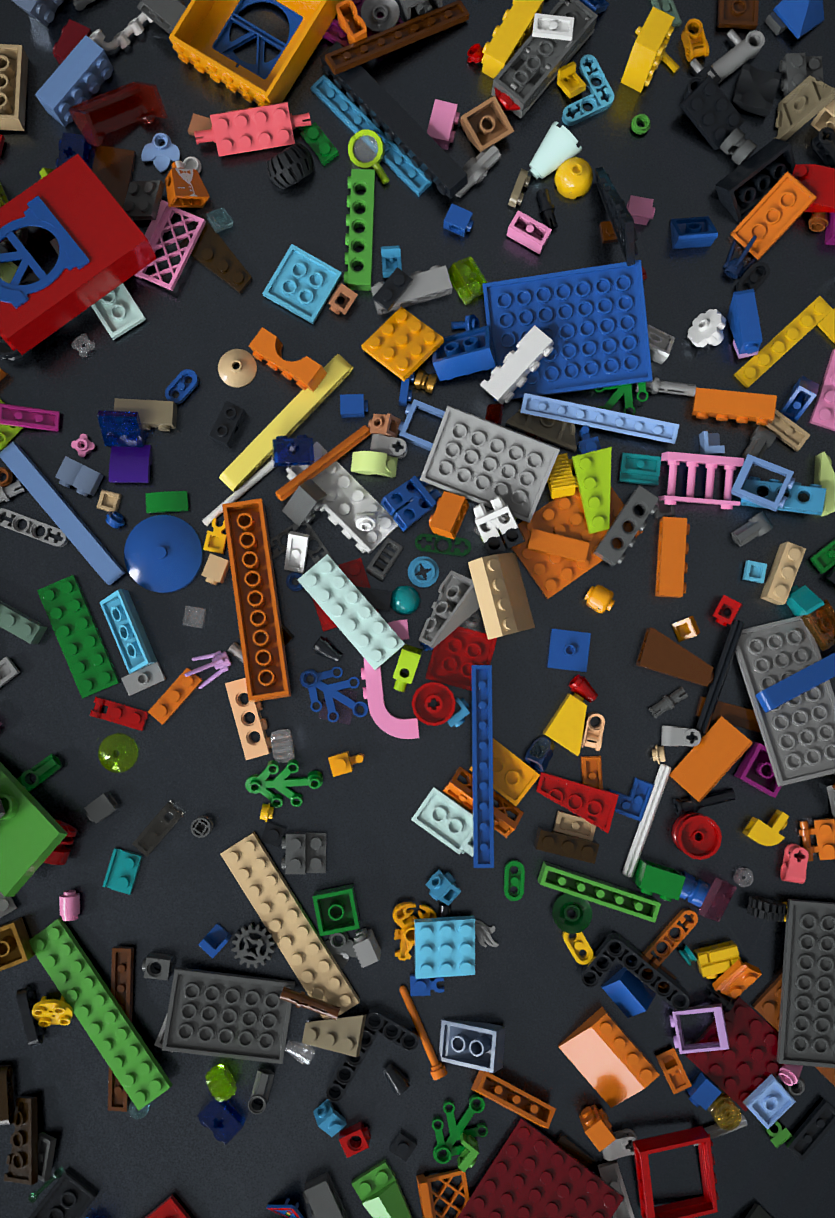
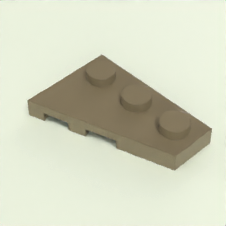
M366 1015L306 1022L302 1043L359 1057Z

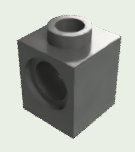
M108 791L84 809L87 811L86 816L88 819L97 824L120 808V806Z
M151 952L144 958L142 963V971H145L144 978L168 981L172 976L175 955ZM158 962L162 969L156 970L153 963Z

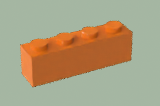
M696 388L692 415H695L698 419L715 417L718 421L734 419L738 423L753 421L757 425H768V423H772L774 420L777 395Z
M662 517L659 520L655 596L680 598L686 593L687 585L684 582V574L687 573L688 564L685 562V555L688 554L689 544L686 543V535H689L690 524L687 523V518Z
M479 1070L471 1090L538 1126L549 1129L556 1108L493 1074Z

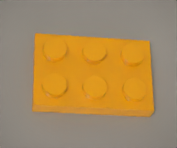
M493 738V789L517 806L539 778L540 774Z

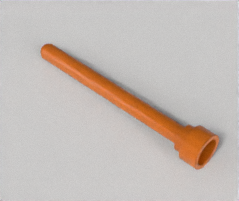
M402 985L399 991L431 1063L430 1073L433 1080H438L447 1075V1069L444 1064L438 1061L408 989Z

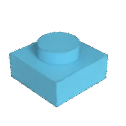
M747 560L742 580L764 583L767 564Z

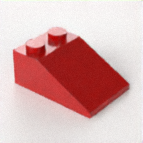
M795 164L792 176L817 197L805 212L835 213V168L817 164Z

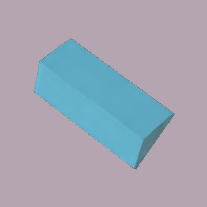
M119 589L100 601L99 603L128 673L131 674L158 662L129 591Z

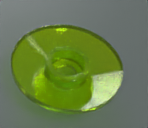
M115 733L107 736L101 742L98 757L105 769L114 773H121L129 770L135 764L138 757V748L135 741L128 735ZM114 750L119 751L118 757L113 755Z

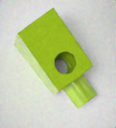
M408 644L403 646L393 678L396 679L395 690L405 692L407 683L412 684L423 649ZM402 669H408L409 672L405 673L402 671Z

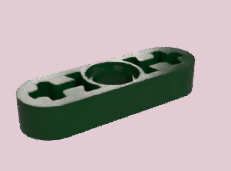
M423 533L415 539V546L421 552L463 557L471 551V543L465 538L456 537L454 540L441 535ZM426 538L427 542H432V538H436L434 543L435 550L431 549L432 545H426L425 548H421V544H418V541ZM440 540H446L449 547L447 550L442 551L438 548L437 543ZM451 540L456 541L454 545H460L461 542H464L468 549H465L464 553H461L459 548H454V552H450L452 547Z

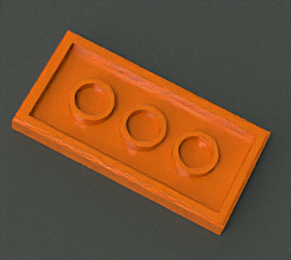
M787 171L730 235L744 248H746L752 237L756 235L757 238L748 252L759 261L817 197Z
M721 716L702 737L700 743L694 746L669 776L698 802H701L753 742Z

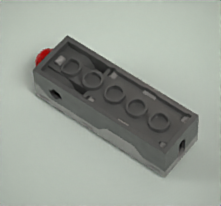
M560 0L548 14L574 17L571 41L532 37L531 34L493 79L491 95H495L503 111H512L521 119L556 78L558 69L566 65L592 35L598 15L581 1Z

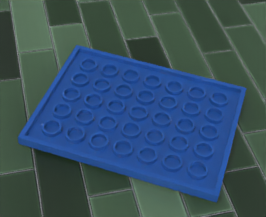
M635 260V264L627 266L626 262L483 283L486 323L491 330L497 367L504 365L503 361L512 350L517 351V344L534 325L554 342L552 346L554 348L547 357L543 356L539 361L541 363L535 372H530L526 376L527 381L521 388L517 387L514 390V396L511 400L523 398L524 393L544 396L653 381L641 260Z

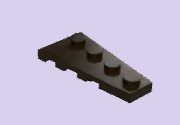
M21 1096L17 1098L13 1119L15 1132L10 1138L12 1150L11 1154L7 1156L6 1162L9 1168L8 1172L4 1174L3 1181L27 1185L38 1183L37 1097Z

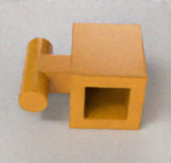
M344 751L329 756L328 760L333 777L352 772L354 770L353 764L361 763L364 760V754L359 753L350 756L349 751Z

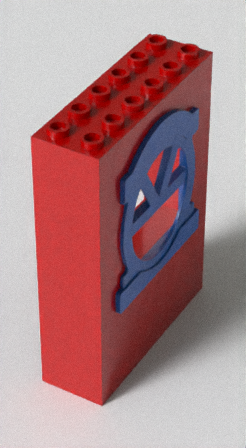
M79 154L70 158L0 208V243L8 238L17 250L16 252L0 254V263L22 260L11 283H7L0 278V336L13 351L17 349L23 355L157 259L148 239ZM36 226L50 231L56 237L59 244V256L54 268L48 275H46L16 237L15 232L23 227ZM29 265L40 280L28 285H19Z

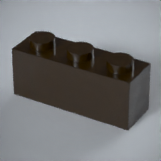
M538 826L534 847L536 850L595 864L599 843L595 840L590 841Z

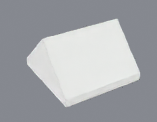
M647 324L650 358L662 365L671 352L675 337Z

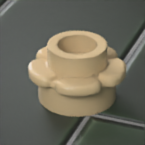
M656 745V749H652L653 761H657L658 764L666 762L664 746Z

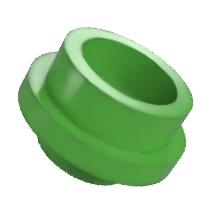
M645 114L635 116L631 122V128L636 134H645L651 126L650 119ZM641 123L644 127H639L637 124Z

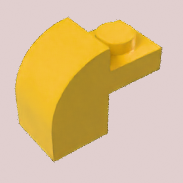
M776 810L767 824L752 817L742 833L761 845H776L785 838L779 834V831L787 826L789 816L780 810Z

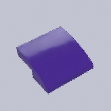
M112 445L109 463V482L150 483L152 445Z

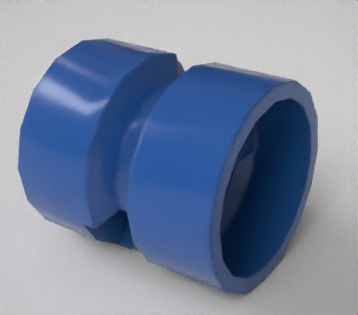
M682 871L681 874L686 878L680 898H687L689 903L701 907L709 895L710 884L701 879L695 880L692 874Z

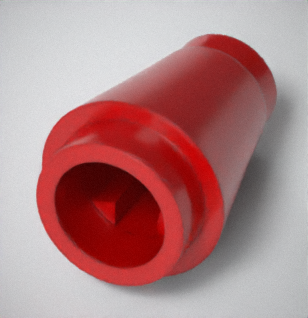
M578 674L569 683L572 692L590 703L598 696L585 676Z

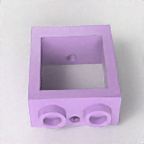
M722 1004L688 1007L682 1011L673 1009V1015H670L671 1027H675L676 1035L673 1036L675 1048H679L680 1054L729 1049L730 1044ZM714 1012L719 1041L685 1045L680 1015Z

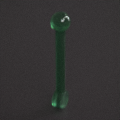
M56 1170L50 1180L37 1192L31 1193L28 1197L29 1202L34 1203L37 1196L55 1179L60 1178L61 1171Z

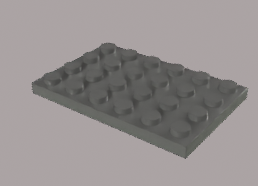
M175 967L162 1050L283 1064L292 1003L280 1000V996L284 986L294 990L295 982Z

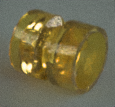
M721 1093L708 1108L720 1128L733 1130L739 1126L741 1122L740 1110L728 1095Z

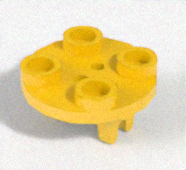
M62 995L60 1000L47 999L46 996H42L41 1001L33 1006L32 1016L41 1027L59 1024L68 1025L73 1017V1009Z

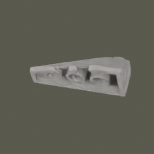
M452 570L439 587V597L437 602H433L431 607L433 612L431 617L426 620L419 637L420 642L431 648L437 646L479 608L473 580Z

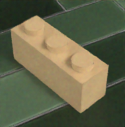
M790 542L780 544L760 596L761 599L776 605L786 604L806 548Z

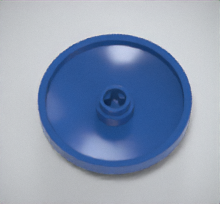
M156 515L141 521L130 532L124 547V561L130 576L143 588L157 593H171L185 588L196 578L203 563V545L199 535L190 524L171 515Z

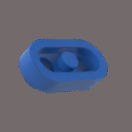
M190 369L181 371L166 388V399L174 401L176 405L181 404L197 387L199 383L197 374ZM188 378H192L191 383H186ZM179 392V397L173 398L174 393Z

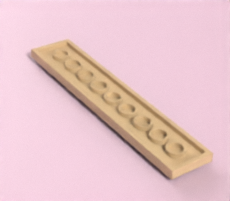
M251 833L220 853L265 927H267L269 933L273 934L272 938L310 997L341 1007L338 1016L359 1004L360 999L324 944V941L256 833ZM320 1014L324 1020L333 1019L328 1016Z

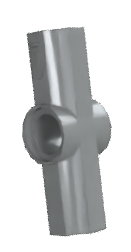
M492 145L482 151L476 158L472 157L463 167V170L467 173L468 184L456 196L461 198L474 184H478L484 179L488 170L501 158L497 147Z

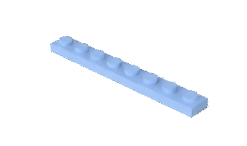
M524 393L520 413L672 444L676 442L680 425Z

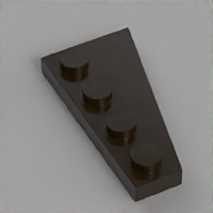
M202 216L201 218L205 219L206 223L190 255L238 293L242 294L253 280L251 275L207 219ZM197 222L196 225L192 228V230L196 229V227H197V225H198V222ZM188 237L180 243L181 249L188 246Z

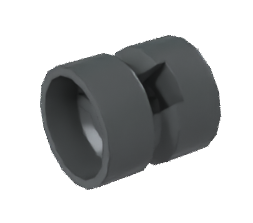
M738 127L720 146V149L726 155H732V160L738 166L744 163L757 148V145L751 139H745V134Z

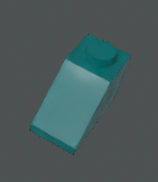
M797 584L792 586L786 601L794 616L808 615L825 605L806 585L798 586Z

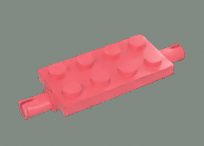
M288 102L210 114L211 129L194 131L197 144L214 141L220 157L295 144L293 130L296 127L312 125L309 112L292 115L289 112Z

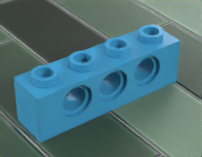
M749 477L746 480L743 490L758 495L757 491L764 488L768 491V495L763 498L775 502L783 484L780 480L769 479V482L760 481L761 478ZM794 482L791 490H786L789 497L786 499L783 508L778 507V510L821 516L826 489L818 484L801 486V483ZM802 493L807 494L809 500L801 502L798 499V495ZM741 498V506L765 508Z

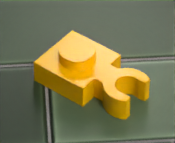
M214 518L212 520L214 530L213 532L207 531L203 550L224 555L227 537L223 534V531L226 530L225 522L223 521L221 527H217L218 519Z

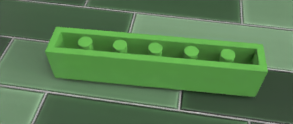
M543 861L538 877L540 885L654 923L661 903L656 898Z

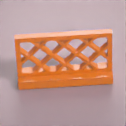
M455 1169L426 1177L424 1174L416 1176L423 1218H436V1215L439 1216L438 1218H447L445 1214L450 1207L458 1211L454 1218L459 1216L469 1200L465 1172ZM461 1175L462 1181L458 1188L450 1184L454 1176ZM439 1180L444 1184L437 1193L431 1188V1182ZM447 1186L455 1191L450 1200L441 1196ZM458 1194L465 1198L461 1208L453 1204ZM439 1199L447 1204L441 1213L435 1210L434 1207Z

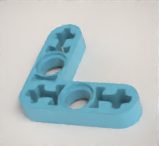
M584 55L579 63V71L591 94L564 108L562 121L567 126L578 124L610 108L613 104L614 93L597 59L593 55ZM585 62H587L588 65L592 64L590 69L588 66L584 67ZM593 78H598L601 80L602 84L600 86H594L591 80ZM603 95L605 98H609L608 102H606V100H601ZM590 103L593 106V110L586 111L583 109V105ZM568 112H570V114L575 113L573 119L571 116L567 117Z

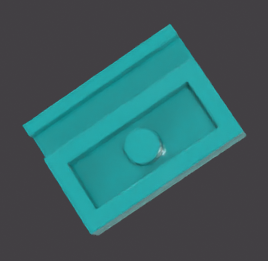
M622 453L618 482L658 486L661 457Z
M115 847L102 887H108L129 895L132 894L143 855Z

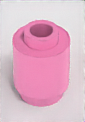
M76 890L63 891V894L59 896L60 916H62L63 921L78 919L80 914V894L76 893Z

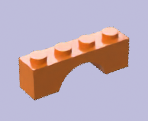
M263 327L249 344L253 351L252 355L259 361L264 359L274 371L279 369L285 378L290 381L292 379L296 380V384L305 391L308 388L314 392L327 375L322 365L308 356L292 362L282 359V342L277 336Z

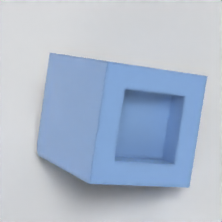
M703 431L699 434L700 454L721 456L725 453L724 445H720L719 433Z

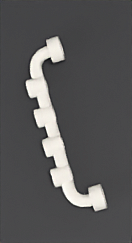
M142 12L137 18L131 20L123 31L116 34L109 43L104 41L105 35L100 29L94 31L89 38L106 51H113L118 46L124 49L131 42L128 37L132 33L136 36L141 34L145 29L142 24L146 20L149 23L153 22V20Z

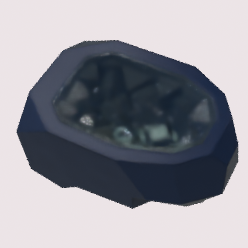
M543 736L536 739L527 751L525 760L532 769L543 772L547 768L555 747L551 738Z

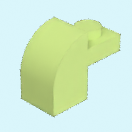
M353 452L351 472L364 475L377 474L393 478L396 477L398 458L388 456L387 453Z

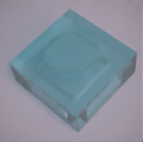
M224 207L206 214L207 221L216 233L233 227V220Z

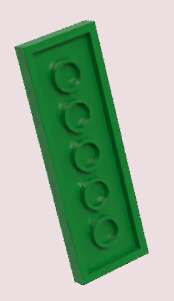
M71 575L37 590L82 699L119 684V678L76 576Z

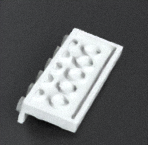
M316 442L290 468L287 467L285 469L288 473L286 477L292 480L328 452ZM337 461L312 479L327 494L323 500L325 504L320 511L323 512L325 510L330 515L328 519L335 526L339 524L343 528L341 532L349 540L353 538L357 542L355 546L362 553L366 551L370 554L398 527L393 517ZM356 513H375V527L370 531L359 530L356 527Z

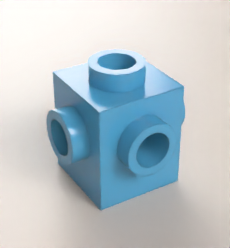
M438 870L425 884L431 890L429 894L436 901L440 900L448 906L461 892L460 888L454 883L456 879L449 872L444 874Z

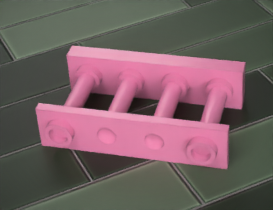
M679 452L662 453L661 461H668L667 465H669L667 496H658L659 500L664 501V504L676 505V502L721 505V509H733V506H740V501H731V490L733 487L734 470H736V467L743 466L744 458ZM680 463H687L686 466L688 467L686 497L675 496L677 466ZM699 464H703L707 468L705 499L694 498L696 467H699ZM717 466H724V470H726L723 500L713 499L715 469H717Z

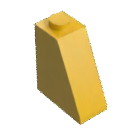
M574 693L573 696L567 694L543 731V734L578 756L581 750L587 705L583 703L584 698Z

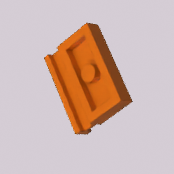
M738 959L712 985L715 991L720 990L722 994L736 999L762 973L758 967L747 962L743 963Z

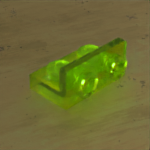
M471 256L454 262L448 269L450 281L458 292L459 297L467 305L473 298L483 295V283H487Z

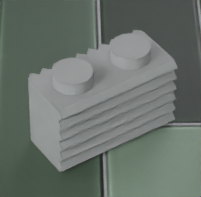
M364 928L357 931L352 948L355 949L354 952L358 956L359 963L364 968L380 960L381 949L372 929L367 930Z

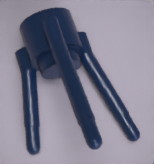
M756 235L752 237L741 256L732 260L737 244L736 240L733 241L727 261L723 266L726 268L724 270L726 275L733 279L742 277L745 271L757 260L753 257L743 267V259L756 240Z

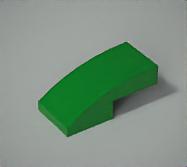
M187 491L145 493L146 513L188 511Z

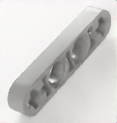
M0 509V516L6 514L7 517L13 519L11 523L0 518V526L56 547H64L69 541L61 529L7 509ZM21 519L27 521V527L23 530L18 528V522ZM39 526L45 528V534L41 537L36 535V529ZM50 533L63 537V540L57 542L56 539L49 537Z

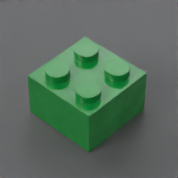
M640 858L632 881L637 885L638 889H641L642 893L648 895L656 893L660 895L661 899L671 902L672 899L679 901L686 877L676 869Z
M353 884L314 892L312 897L320 936L360 929L361 922Z

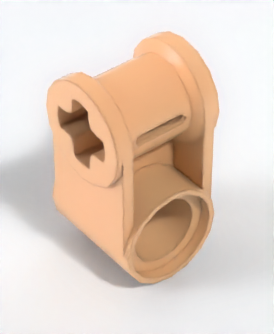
M590 712L586 715L581 748L585 746L600 751L605 726V719L601 714ZM594 716H598L600 719L597 726H591L590 720Z

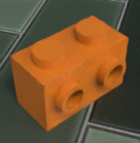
M444 491L442 497H439L437 500V508L429 519V526L434 534L455 540L468 510L469 503L466 497Z
M595 1104L582 1110L579 1118L584 1132L598 1151L601 1152L616 1140L611 1129L613 1126L608 1120L609 1117L602 1108L598 1109Z

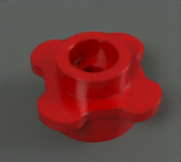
M479 43L474 44L468 50L467 55L469 58L467 61L469 63L481 62L484 53H482L483 48Z

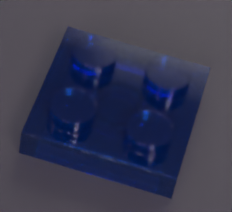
M98 411L97 418L105 446L144 447L145 439L138 412Z

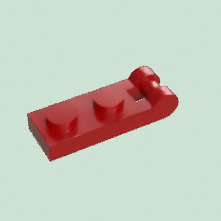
M95 696V706L89 716L144 731L149 715L148 711ZM103 705L108 706L106 713L101 712Z

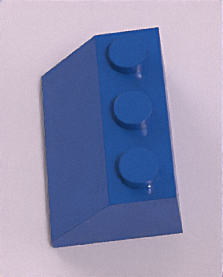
M489 325L443 337L444 343L433 353L432 363L439 381L451 380L455 377L470 375L474 372L496 367V354Z

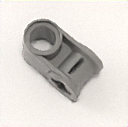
M372 434L370 451L387 453L388 456L402 459L407 455L408 447L403 439ZM398 445H401L403 449H400L399 452H396L395 448H397Z
M662 725L661 745L693 747L701 741V734L696 729ZM690 733L694 735V739H686V736L690 735Z
M631 1129L613 1132L616 1140L602 1150L603 1158L607 1161L634 1155L633 1141L638 1140L637 1136Z

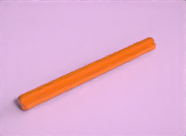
M366 425L362 426L275 492L277 498L281 501L287 499L297 490L299 485L309 479L312 480L370 436V429Z

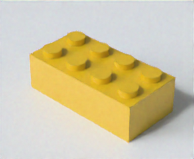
M513 0L512 8L507 9L504 13L502 24L496 26L491 42L487 41L482 53H484L481 63L483 64L482 72L494 79L533 33L535 13L542 14L544 0Z
M655 7L652 8L635 40L620 83L640 93L644 86H649L675 27L672 26L675 17Z

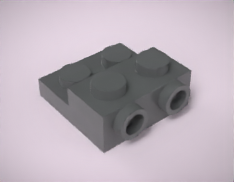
M787 53L780 61L779 71L782 72L780 88L783 91L784 98L809 75L824 82L822 56H806L805 53Z
M287 832L286 837H282V849H286V855L282 857L281 867L285 869V874L326 873L327 832Z

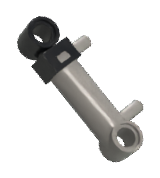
M731 29L727 36L735 44L734 48L711 66L708 64L705 68L696 58L693 59L690 65L697 72V76L692 77L688 81L683 93L684 100L693 91L692 89H695L706 76L710 75L718 85L748 60L755 58L765 43L763 33L754 30L749 32L746 38L742 40Z

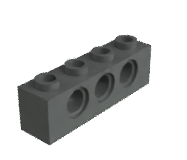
M639 485L593 554L611 566L617 563L621 564L626 556L625 550L627 547L631 548L637 540L635 537L638 530L642 531L648 523L646 518L649 514L653 515L659 505L656 503L659 498ZM635 506L642 508L643 514L641 516L635 514ZM624 522L631 524V532H626L623 529ZM613 539L620 540V549L613 547Z

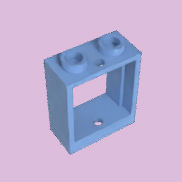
M414 399L412 404L408 403L405 410V415H407L405 422L401 421L398 427L399 438L431 451L433 443L408 434L407 430L416 408L443 418L445 411Z
M748 454L732 487L731 494L777 512L778 507L783 508L787 497L784 496L786 490H791L796 480L793 478L794 471ZM753 465L786 476L775 502L743 490Z

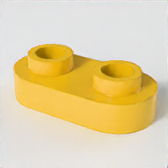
M563 931V940L575 961L581 965L588 964L593 958V950L583 933H577L574 938H569V933ZM580 950H585V955H579Z

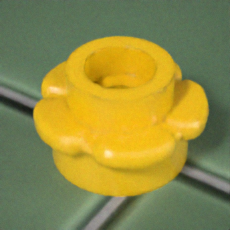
M262 803L260 819L265 820V822L268 819H272L274 807H270V803Z

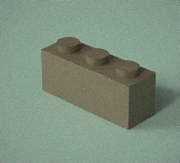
M115 398L113 422L121 429H131V426H135L141 430H151V427H154L160 431H170V428L176 429L177 405L174 401Z

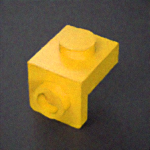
M574 61L558 69L557 85L569 99L586 91V84L576 73V63Z

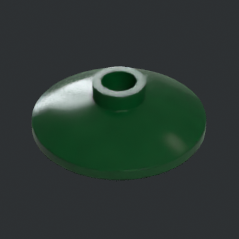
M567 893L563 894L553 905V920L556 926L566 933H580L591 923V905L588 900ZM573 910L575 917H569L568 911Z

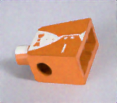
M182 161L173 162L171 165L172 169L165 178L169 207L203 208L210 196L198 171L195 169H185Z

